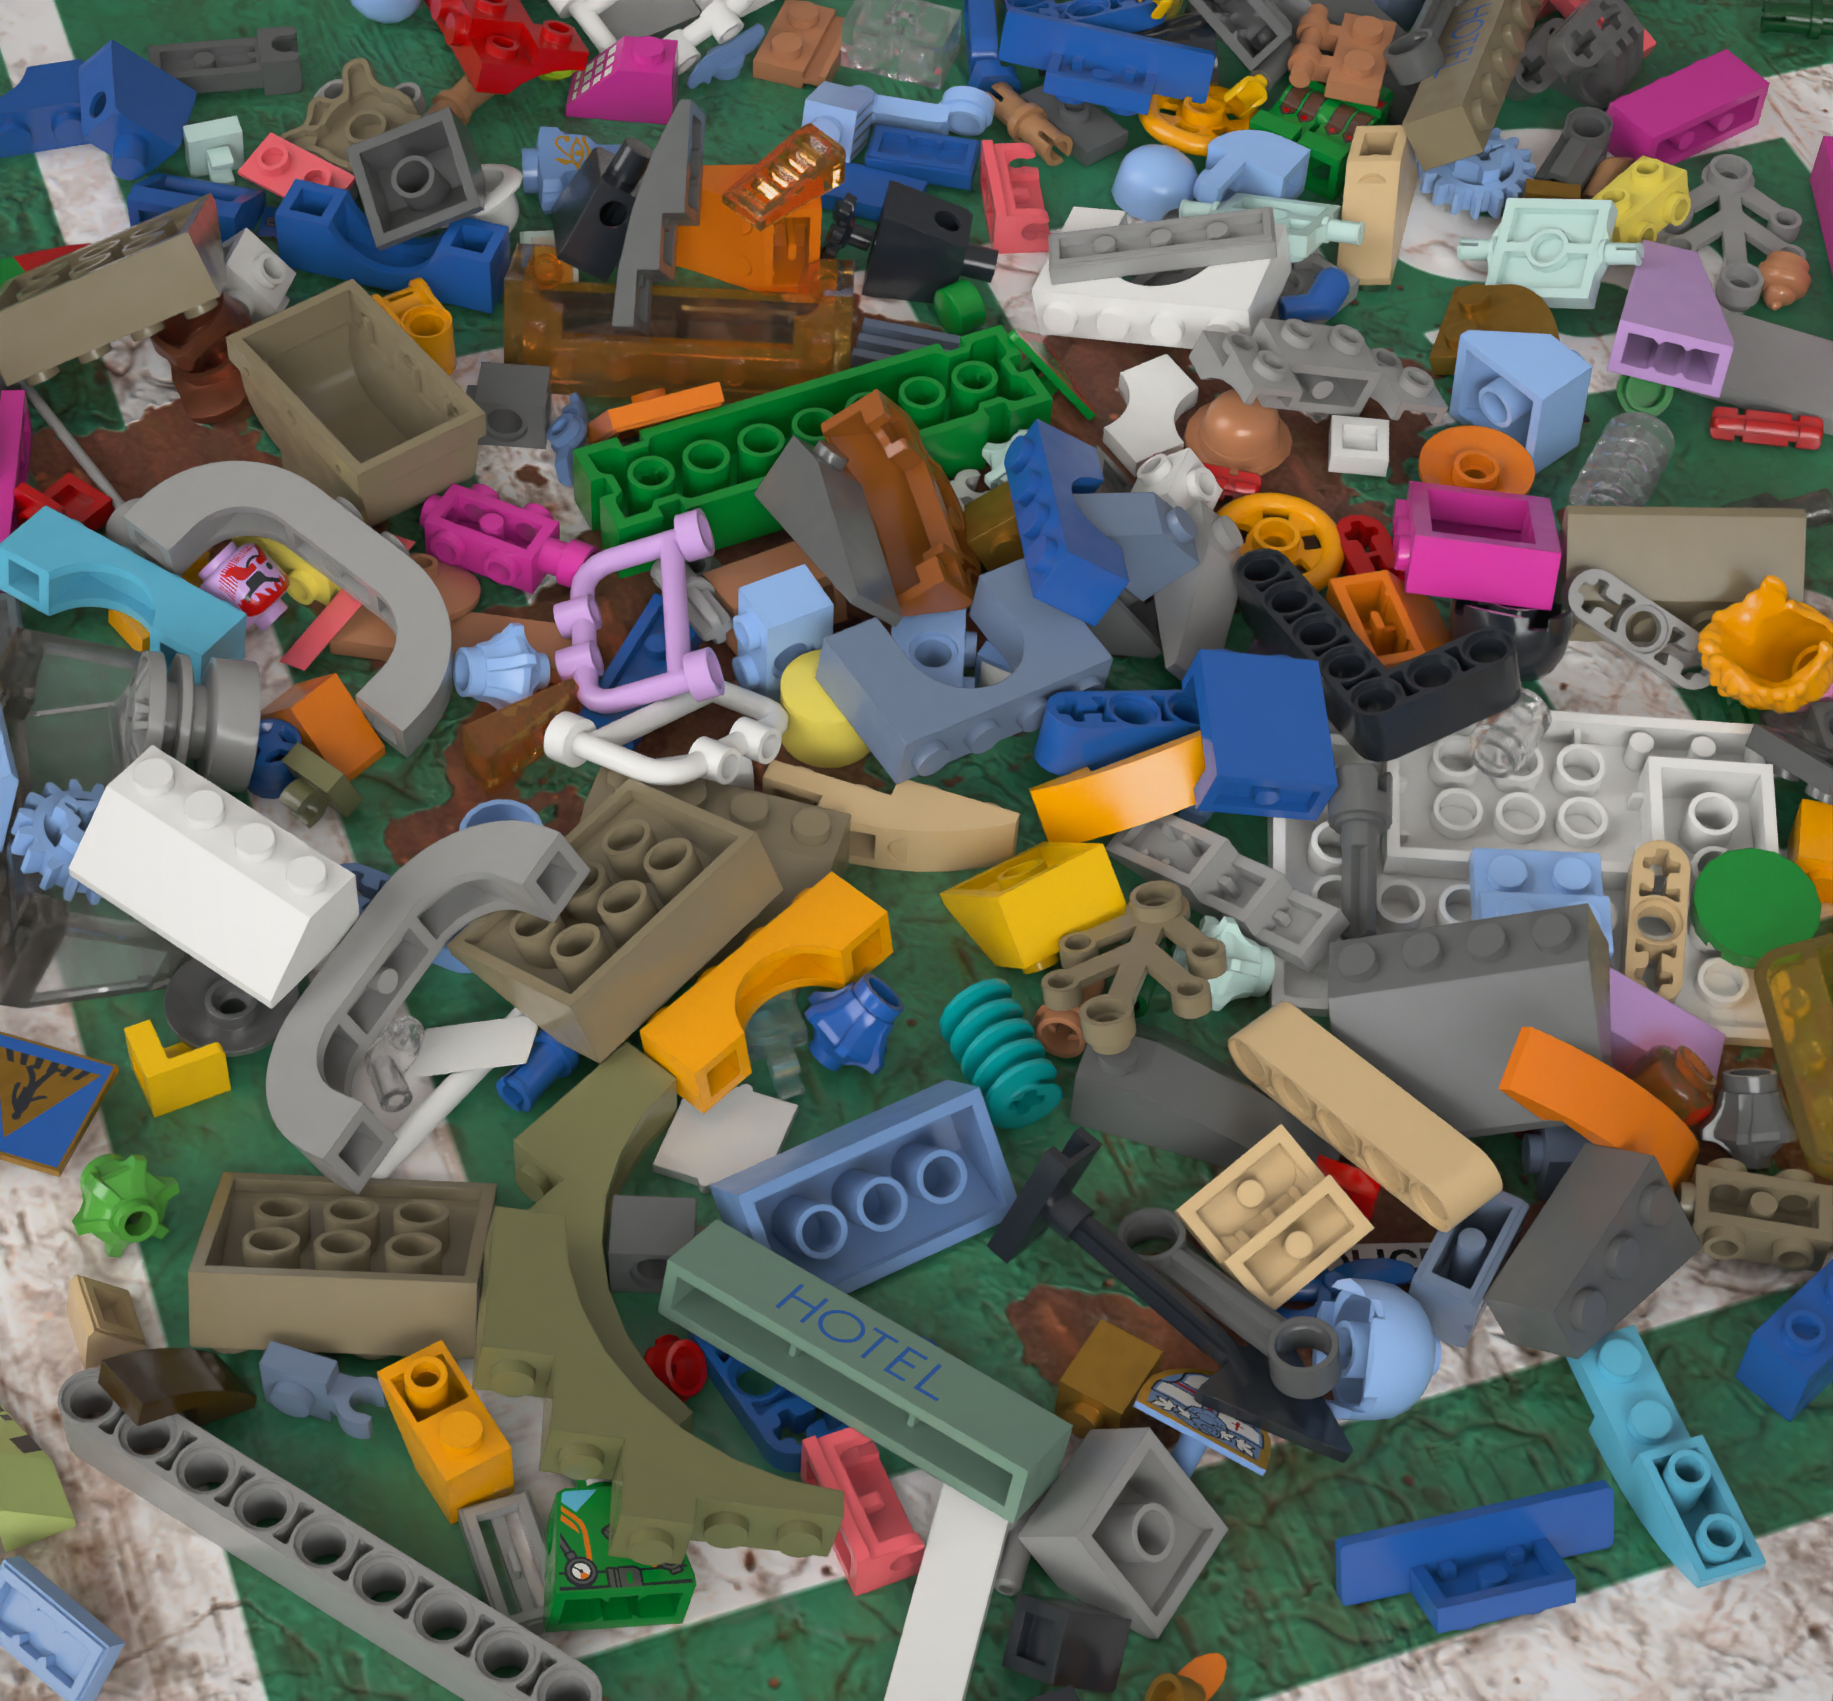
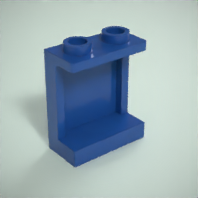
M1199 649L1181 682L1183 694L1195 696L1197 699L1206 769L1194 788L1196 810L1317 821L1338 788L1319 661L1297 659L1287 655L1267 656L1237 653L1228 649Z

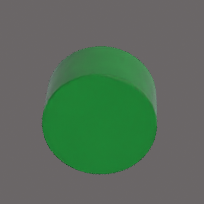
M961 279L935 292V312L947 333L961 336L984 325L986 320L985 306L979 292L971 282Z

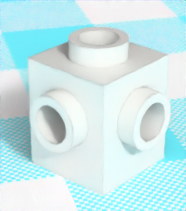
M247 227L223 242L222 248L227 276V284L223 291L241 305L248 318L252 321V324L283 311L290 300L285 294L296 272Z
M1190 447L1168 456L1161 453L1149 458L1138 469V479L1131 492H1154L1173 508L1180 506L1184 510L1199 501H1202L1210 509L1214 510L1223 491L1216 482L1212 472L1202 464Z

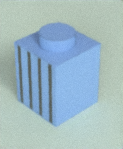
M824 81L805 99L798 151L850 163L868 144L875 93Z

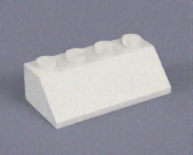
M151 745L106 786L69 866L71 877L271 1009L344 939L360 917L355 874L154 745Z

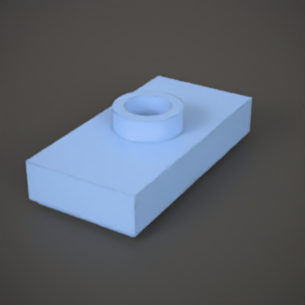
M21 1555L4 1559L0 1566V1646L66 1701H95L126 1642Z

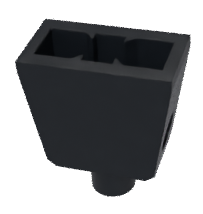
M627 137L616 155L602 147H596L591 151L551 209L557 259L605 283L607 282L621 258L632 208L653 153L646 144L635 138Z
M889 180L867 258L861 295L934 304L935 292L957 282L959 276L991 283L999 250L969 243L973 215L968 209L899 182Z

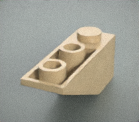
M1402 125L1356 126L1348 155L1341 220L1364 222L1365 233L1360 246L1339 242L1337 267L1360 279L1359 285H1391L1419 177L1415 152Z

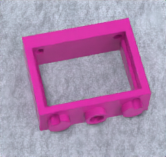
M1409 481L1407 498H1396L1391 532L1394 534L1393 552H1396L1394 569L1404 571L1406 593L1552 610L1562 552L1550 498Z

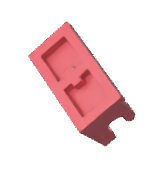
M982 140L978 183L991 248L999 250L998 254L1049 252L1048 235L1052 233L1049 230L1048 223L1050 220L1048 212L1045 211L1039 170L1038 168L1028 166L1019 168L1009 166L1010 162L1017 158L1026 160L1034 158L1036 156L1034 147L1027 143L993 144V140Z
M851 1427L816 1438V1435L803 1439L800 1470L802 1482L844 1491V1518L832 1547L854 1596L856 1597L917 1575L924 1555L925 1545L920 1534L914 1532L880 1461L879 1451L874 1441Z

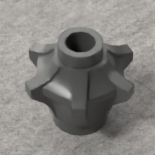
M1741 1068L1724 1071L1723 1088L1719 1090L1717 1104L1711 1115L1699 1126L1700 1139L1717 1143L1727 1154L1731 1155V1159L1742 1162L1747 1169L1771 1167L1772 1155L1776 1154L1782 1145L1797 1141V1135L1804 1133L1803 1122L1790 1111L1784 1101L1782 1089L1778 1087V1072L1761 1068Z

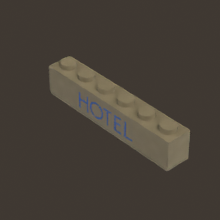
M1468 0L1453 9L1438 41L1446 59L1445 64L1436 73L1420 82L1402 123V127L1423 171L1484 152L1544 0Z

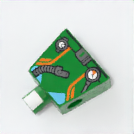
M598 1478L575 1480L576 1488H564L557 1492L545 1534L546 1557L543 1613L545 1633L682 1624L696 1587L695 1574L687 1554L685 1553L682 1565L671 1563L643 1565L630 1558L608 1556L612 1480Z

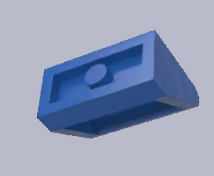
M158 172L133 185L126 199L130 227L212 193L217 205L221 241L223 243L246 227L252 233L254 232L266 205V192Z

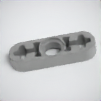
M1582 569L1574 572L1567 578L1562 587L1561 602L1565 611L1572 610L1575 612L1574 620L1677 688L1698 690L1710 685L1709 672L1706 669L1702 668L1699 674L1688 672L1683 677L1680 673L1683 670L1684 664L1670 653H1661L1659 662L1654 659V656L1662 651L1668 643L1681 651L1693 652L1699 643V632L1605 570ZM1599 581L1602 584L1598 592L1601 598L1612 605H1620L1622 597H1625L1628 603L1622 606L1614 616L1600 607L1590 606L1584 611L1581 606L1585 598L1578 592L1580 586H1593ZM1640 611L1651 615L1656 623L1654 639L1643 647L1633 645L1628 640L1625 631L1628 619ZM1613 616L1611 626L1609 629L1604 625V623ZM1673 629L1677 632V636L1670 640ZM1699 652L1696 660L1701 664L1702 654Z

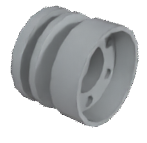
M144 650L139 660L135 681L129 690L126 705L124 732L125 745L128 747L129 765L151 745H154L185 766L188 759L194 760L195 772L222 790L244 793L249 785L254 768L260 727L261 684L257 662L211 657L205 668L201 684H194V673L189 655L176 653L167 678L164 653Z

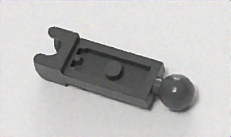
M291 26L257 29V37L148 46V61L196 90L197 93L237 92L244 89L264 88V94L267 96L298 93L303 90L296 29Z

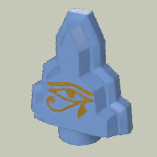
M540 126L536 148H522L524 194L538 193L544 215L552 214L551 209L591 151L596 147H602L616 155L621 145H599L586 135L568 134L565 131H560L558 127Z

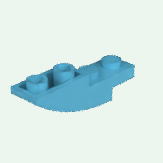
M1635 1325L1608 1332L1579 1359L1566 1357L1594 1415L1588 1430L1639 1520L1677 1569L1697 1589L1762 1569L1766 1564V1560L1703 1434L1690 1437Z

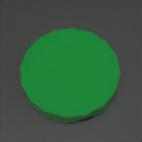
M1756 848L1726 851L1709 861L1695 881L1691 891L1689 915L1695 933L1706 946L1709 942L1713 948L1721 952L1719 957L1732 965L1754 970L1783 967L1795 960L1797 955L1803 952L1814 938L1819 928L1821 902L1815 885L1797 864L1776 852Z

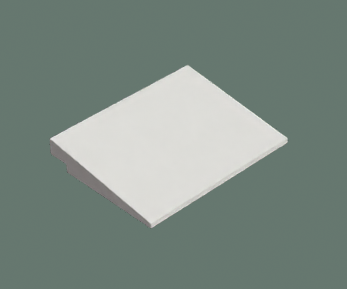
M1509 707L1504 711L1397 759L1387 762H1374L1360 756L1328 719L1335 768L1354 763L1373 764L1378 771V779L1386 772H1391L1393 777L1392 825L1390 829L1379 836L1376 935L1472 921L1468 862L1472 848L1600 853L1603 896L1610 897L1614 954L1609 965L1619 972L1628 869L1635 852L1641 845L1653 840L1668 841L1677 845L1686 853L1691 866L1683 985L1674 1005L1726 1034L1725 1045L1788 1049L1792 1039L1787 965L1765 970H1754L1732 965L1720 958L1721 952L1713 948L1709 942L1706 946L1695 933L1689 915L1692 888L1709 861L1726 851L1744 848H1756L1779 854L1773 764H1765L1766 758L1745 746L1754 724ZM1328 803L1317 821L1267 817L1268 867L1282 872L1295 889L1341 910L1342 855L1340 853V835L1330 828L1328 824ZM1651 865L1650 869L1654 871L1655 875L1654 888L1651 895H1661L1667 877L1663 875L1662 866ZM1645 916L1637 921L1640 931L1650 939L1664 940L1672 936L1669 925L1659 917ZM1340 936L1337 941L1343 940ZM1329 951L1312 973L1274 955L1275 971L1269 988V1009L1280 1001H1287L1307 1016L1330 1017L1327 999ZM1648 961V966L1641 980L1646 983L1647 989L1658 993L1660 988L1654 982L1655 968L1658 961Z

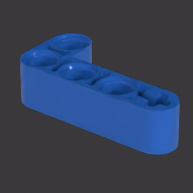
M1182 690L1066 691L1056 693L1047 702L1034 748V758L1042 768L1056 775L1064 776L1088 767L1091 771L1097 770L1201 730L1197 699L1195 696L1184 695Z

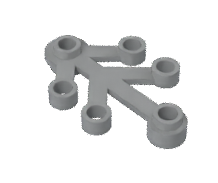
M1722 154L1714 157L1710 164L1703 169L1700 178L1701 185L1689 192L1691 208L1685 221L1679 226L1668 224L1662 230L1674 234L1666 239L1665 245L1695 252L1721 237L1724 267L1720 272L1716 294L1720 304L1725 309L1732 312H1745L1758 302L1765 280L1761 275V271L1748 263L1746 241L1766 255L1774 251H1787L1797 254L1806 260V253L1802 248L1794 244H1788L1797 239L1802 218L1796 211L1782 207L1754 187L1753 169L1747 160L1733 154ZM1718 201L1719 212L1690 229L1694 213ZM1742 205L1768 221L1766 228L1743 213Z

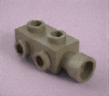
M1720 1158L1711 1161L1707 1166L1696 1164L1690 1182L1680 1181L1678 1184L1676 1198L1702 1246L1697 1253L1707 1254L1719 1260L1740 1259L1771 1264L1787 1271L1808 1270L1819 1272L1830 1247H1833V1186L1815 1183V1178L1807 1171L1787 1169L1780 1171L1774 1177L1747 1172V1167L1742 1162L1731 1158Z

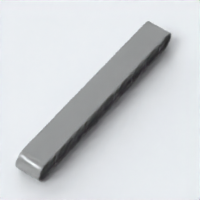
M86 1369L75 1373L64 1382L59 1390L57 1403L70 1450L78 1458L463 1700L603 1701L602 1685L598 1676L589 1667L181 1415L174 1414L137 1427L99 1385L100 1369ZM95 1412H107L102 1417L96 1419H84ZM152 1447L164 1448L160 1452L152 1455L140 1454L144 1450ZM210 1482L222 1484L210 1491L196 1490L201 1485ZM267 1518L281 1520L276 1525L268 1528L254 1526L259 1521ZM326 1554L340 1556L337 1561L327 1565L312 1563L317 1557ZM384 1591H394L401 1594L389 1602L371 1600L376 1594ZM444 1628H454L461 1631L457 1637L449 1640H437L430 1637L436 1631ZM503 1666H515L523 1670L519 1675L512 1678H498L491 1675L492 1672Z

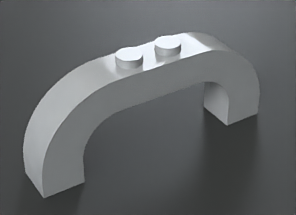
M222 461L193 467L164 480L147 492L123 515L131 545L159 567L179 576L208 549L231 538L259 536L277 541L289 548L381 618L396 636L393 652L386 664L356 694L357 706L376 734L408 758L435 729L449 703L454 684L453 662L455 656L446 605L432 579L420 565L410 558V553L404 544L391 533L383 531L379 534L364 523L360 512L348 500L340 496L333 499L305 478L274 465L251 461Z
M495 821L460 830L425 848L402 866L384 884L286 1017L273 1044L266 1073L268 1107L281 1133L330 1181L355 1194H359L398 1140L364 1103L351 1098L352 1082L356 1070L369 1048L445 944L468 923L483 915L501 910H519L554 923L591 872L590 868L561 832L526 821Z

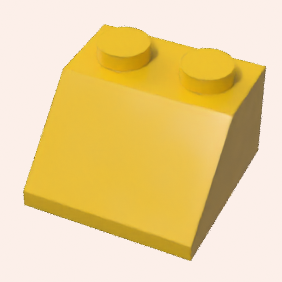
M1043 841L940 893L944 906L995 966L1022 969L1024 974L1035 973L1059 961L1057 953L1059 952L1058 943L1063 936L1072 932L1086 931L1124 915L1127 906L1103 843Z

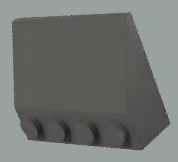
M1588 903L1329 942L1327 999L1332 1035L1466 1138L1566 1125L1562 1121L1541 1120L1498 1089L1521 1027H1533L1612 1067L1609 943Z

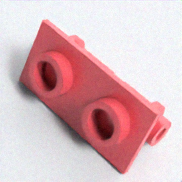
M271 132L237 171L241 177L283 199L295 179L349 190L356 182L354 175Z

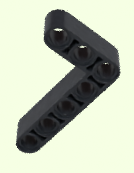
M1270 548L1256 549L1242 555L1235 563L1234 574L1242 617L1245 623L1273 655H1287L1297 659L1319 661L1327 717L1353 749L1366 760L1387 762L1397 759L1504 711L1516 704L1521 697L1522 688L1516 641L1513 635L1505 630L1498 628L1476 630L1387 669L1283 553Z

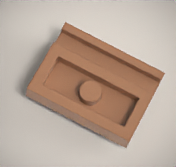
M785 0L753 59V77L803 89L805 84L819 86L824 81L832 82L858 32V15L851 13L847 19L836 16V9L815 5L809 1Z

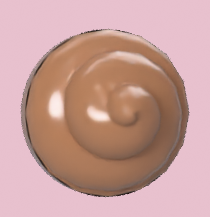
M1774 251L1769 253L1766 260L1757 267L1765 279L1761 296L1765 305L1772 311L1779 310L1782 306L1791 305L1794 301L1804 297L1809 290L1811 284V277L1808 274L1810 266L1804 258L1787 251Z

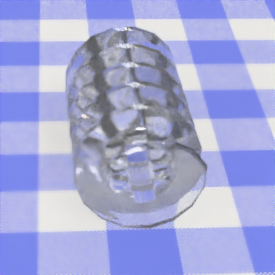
M1625 412L1613 417L1604 427L1602 436L1597 440L1594 450L1589 454L1586 464L1579 472L1578 479L1571 487L1568 497L1570 506L1644 507L1645 503L1649 501L1652 490L1657 486L1660 475L1665 471L1668 460L1672 458L1675 450L1674 436L1668 426L1656 417L1642 412Z

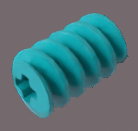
M993 978L973 984L956 995L945 1007L941 1015L939 1031L947 1044L950 1045V1051L958 1064L961 1065V1071L968 1083L972 1086L980 1087L992 1125L1001 1129H1018L1046 1116L1058 1105L1064 1094L1060 1086L1053 1084L1056 1079L1057 1069L1051 1060L1044 1059L1046 1050L1040 1040L1033 1039L1035 1030L1028 1020L1022 1019L1023 1009L1017 1000L1011 999L1012 990L1006 980Z

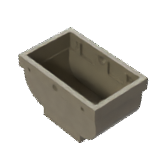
M353 278L226 337L229 360L240 370L247 397L257 418L269 437L281 450L283 468L305 478L333 499L340 496L348 500L360 512L364 523L371 528L425 502L432 494L439 495L447 491L453 483L459 485L474 475L477 466L478 439L487 435L486 413Z

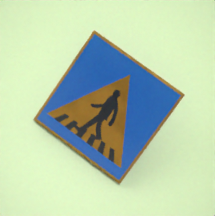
M0 1031V1160L60 1177L118 1075V1065Z

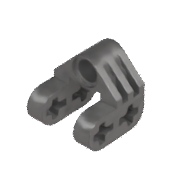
M1586 0L1566 20L1553 18L1531 31L1506 96L1516 102L1525 101L1549 87L1586 106L1598 109L1608 108L1609 104L1617 99L1640 75L1644 27L1624 0ZM1601 17L1604 19L1601 24L1602 29L1596 23ZM1523 66H1526L1530 72L1523 79L1521 74L1524 71Z

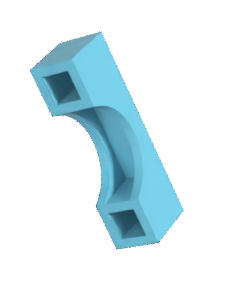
M46 505L0 543V590L48 616L73 608L101 607L116 610L133 617L150 633V651L164 653L167 678L176 653L190 656L194 673V684H201L205 668L211 657L238 660L245 658L246 613L238 610L231 603L214 597L185 581L179 575L166 571L135 554L131 549L118 545L85 527L81 522L70 519Z

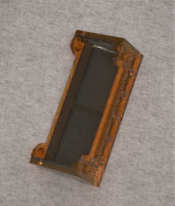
M517 243L504 279V364L551 367L552 394L571 395L577 392L580 396L631 398L634 395L659 388H665L666 395L719 381L725 400L723 403L738 402L850 369L855 260L819 259L811 262L803 269L799 276L797 293L652 286L650 337L625 336L612 327L616 284L573 282V266L557 259L556 247Z

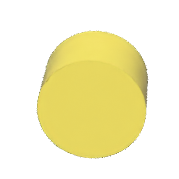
M821 649L795 658L789 663L782 674L780 681V704L789 716L787 730L781 735L782 744L794 758L805 764L820 768H839L861 760L870 752V749L815 677Z

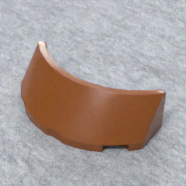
M875 389L824 421L820 425L823 435L829 444L849 458L845 468L863 487L902 616L963 610L973 603L976 591L974 585L978 583L979 576L981 575L979 558L967 544L964 511L940 463L934 461L926 451L919 434V429L909 414L881 391Z

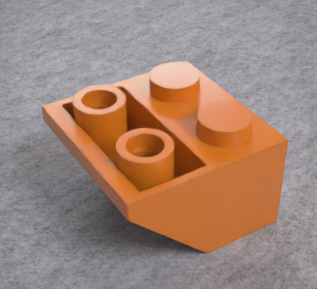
M1381 570L1329 579L1325 600L1387 669L1450 642L1448 629L1435 602L1422 594L1406 593L1405 582L1390 571Z

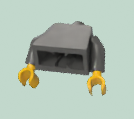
M1152 0L1158 6L1150 16L1153 19H1161L1176 0ZM1188 0L1251 71L1250 76L1243 78L1227 91L1224 96L1226 103L1234 96L1243 102L1245 110L1239 117L1244 119L1266 102L1267 92L1289 70L1288 60L1294 47L1289 39L1292 35V23L1272 0Z

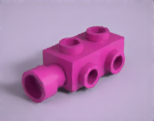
M453 483L443 497L436 494L430 495L424 503L420 515V525L425 531L426 554L435 557L445 564L457 565L488 577L499 584L509 585L531 594L535 592L547 574L555 576L559 585L571 589L573 577L579 567L592 555L600 552L598 547L577 539H572L569 543L560 540L559 521L554 520L552 514L545 507L536 503H528L523 508L501 501L499 495L492 488L484 484H474L468 489Z

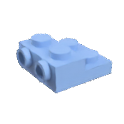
M1472 848L1468 860L1472 921L1588 903L1609 943L1610 963L1614 954L1610 897L1603 896L1600 853Z

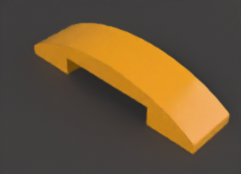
M1201 730L1097 770L1091 771L1088 767L1030 788L1029 792L1047 841L1081 843L1120 832L1195 805L1194 788L1206 769Z

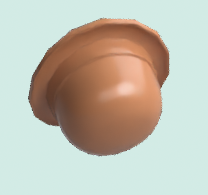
M1235 389L1219 394L1211 403L1200 407L1189 419L1183 437L1185 449L1190 447L1201 462L1231 468L1230 474L1238 475L1239 470L1258 473L1261 476L1277 468L1290 455L1293 444L1289 428L1279 417L1276 408L1262 407L1257 397L1252 405L1244 404Z

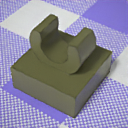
M297 742L283 758L282 762L296 780L292 781L283 790L278 800L291 810L289 813L292 817L309 829L322 818L327 805L345 818H348L363 801V798L344 773L301 743Z

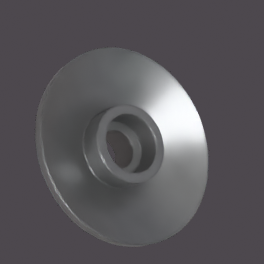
M193 957L183 964L171 978L165 992L164 1009L170 1029L185 1045L195 1050L219 1042L226 1057H235L257 1052L273 1044L286 1017L300 997L297 984L271 1009ZM235 1011L239 1012L236 1014H228Z

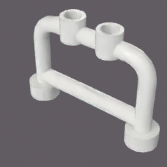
M547 0L560 18L564 19L573 16L600 53L617 42V39L599 17V14L619 0ZM716 0L702 11L698 19L683 30L677 29L665 36L663 39L678 40V75L688 71L699 61L701 54L696 49V46L711 35L719 44L726 43L734 38L744 26V23L738 16L745 12L755 0Z
M724 681L725 692L722 696L697 702L691 692L656 701L597 730L591 720L569 711L561 712L552 719L547 727L544 736V751L548 758L572 768L579 767L588 760L651 785H682L702 776L727 785L736 778L741 767L742 756L762 764H768L775 759L781 747V735L787 730L789 716L783 706L771 698ZM712 702L746 715L739 718L733 724L729 735L719 740L702 736L693 743L689 754L679 759H654L622 747Z

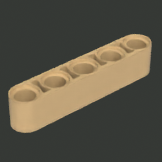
M1280 1001L1228 1039L1231 1057L1245 1077L1437 1230L1447 1233L1502 1191L1503 1183L1496 1166L1477 1145L1293 1004L1287 1001Z

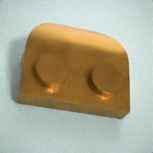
M1472 284L1455 287L1429 360L1434 375H1454L1459 338L1467 330L1551 334L1559 341L1560 337L1551 310L1544 300L1532 290L1515 284Z

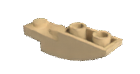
M776 760L770 762L763 776L762 793L851 814L850 864L913 872H950L992 867L1016 854L1020 813L1001 808L993 803L980 802L944 791L934 785L921 784L911 780L897 784L892 794L889 795L876 791L866 785L852 784L816 773L806 767L793 766Z

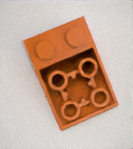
M818 163L703 165L700 226H678L675 265L760 294H819L822 205Z

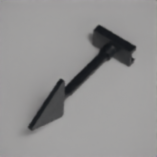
M1081 1126L1074 1131L1062 1152L1055 1146L1048 1149L988 1242L987 1247L1008 1264L1042 1239L1049 1227L1067 1243L1073 1240L1197 1348L1209 1355L1222 1367L1204 1382L1195 1393L1194 1400L1198 1404L1326 1457L1345 1463L1353 1453V1448L1323 1396L1313 1399H1297L1279 1391L1271 1380L1269 1358L1251 1344L1246 1347L1239 1345L1221 1326L1092 1217L1094 1210L1072 1192L1102 1146V1143ZM1296 1350L1287 1353L1281 1359L1291 1366L1306 1367Z

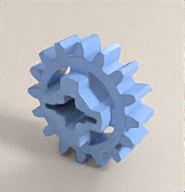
M1495 127L1492 129L1482 153L1427 171H1423L1418 160V179H1421L1419 190L1421 193H1433L1432 204L1434 206L1444 203L1450 204V214L1457 215L1464 209L1470 211L1472 219L1478 220L1480 213L1488 211L1493 218L1497 219L1500 218L1502 207L1505 208L1507 198H1522L1526 178L1534 179L1536 164L1530 162L1532 154L1530 149L1517 150L1519 138L1514 136L1506 140L1500 138L1501 129Z
M70 779L66 791H62L54 783L48 782L45 784L42 795L30 792L27 795L23 808H19L11 829V833L15 835L11 852L25 856L20 868L24 874L35 872L42 874L43 878L39 888L44 891L52 888L55 884L64 888V900L69 902L73 900L77 892L85 893L91 905H98L101 899L100 895L70 876L69 866L105 791L104 785L97 783L92 791L88 792L82 790L77 779Z

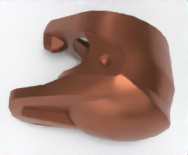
M222 291L220 297L216 298L218 305L212 310L191 319H186L183 312L163 320L165 328L149 337L155 351L169 361L172 380L181 398L185 413L194 423L222 422L236 415L249 402L240 370L229 360L226 337L253 324L241 305L225 291Z

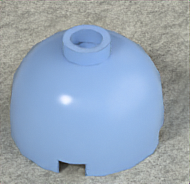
M1348 1278L1337 1280L1332 1286L1341 1290L1336 1301H1322L1317 1313V1318L1327 1322L1337 1333L1340 1348L1341 1375L1338 1383L1332 1389L1334 1400L1325 1399L1336 1420L1368 1421L1394 1418L1408 1411L1421 1398L1432 1376L1438 1371L1442 1355L1439 1338L1434 1334L1433 1326L1420 1302L1398 1286L1369 1279ZM1312 1349V1366L1322 1362L1327 1355L1319 1350Z

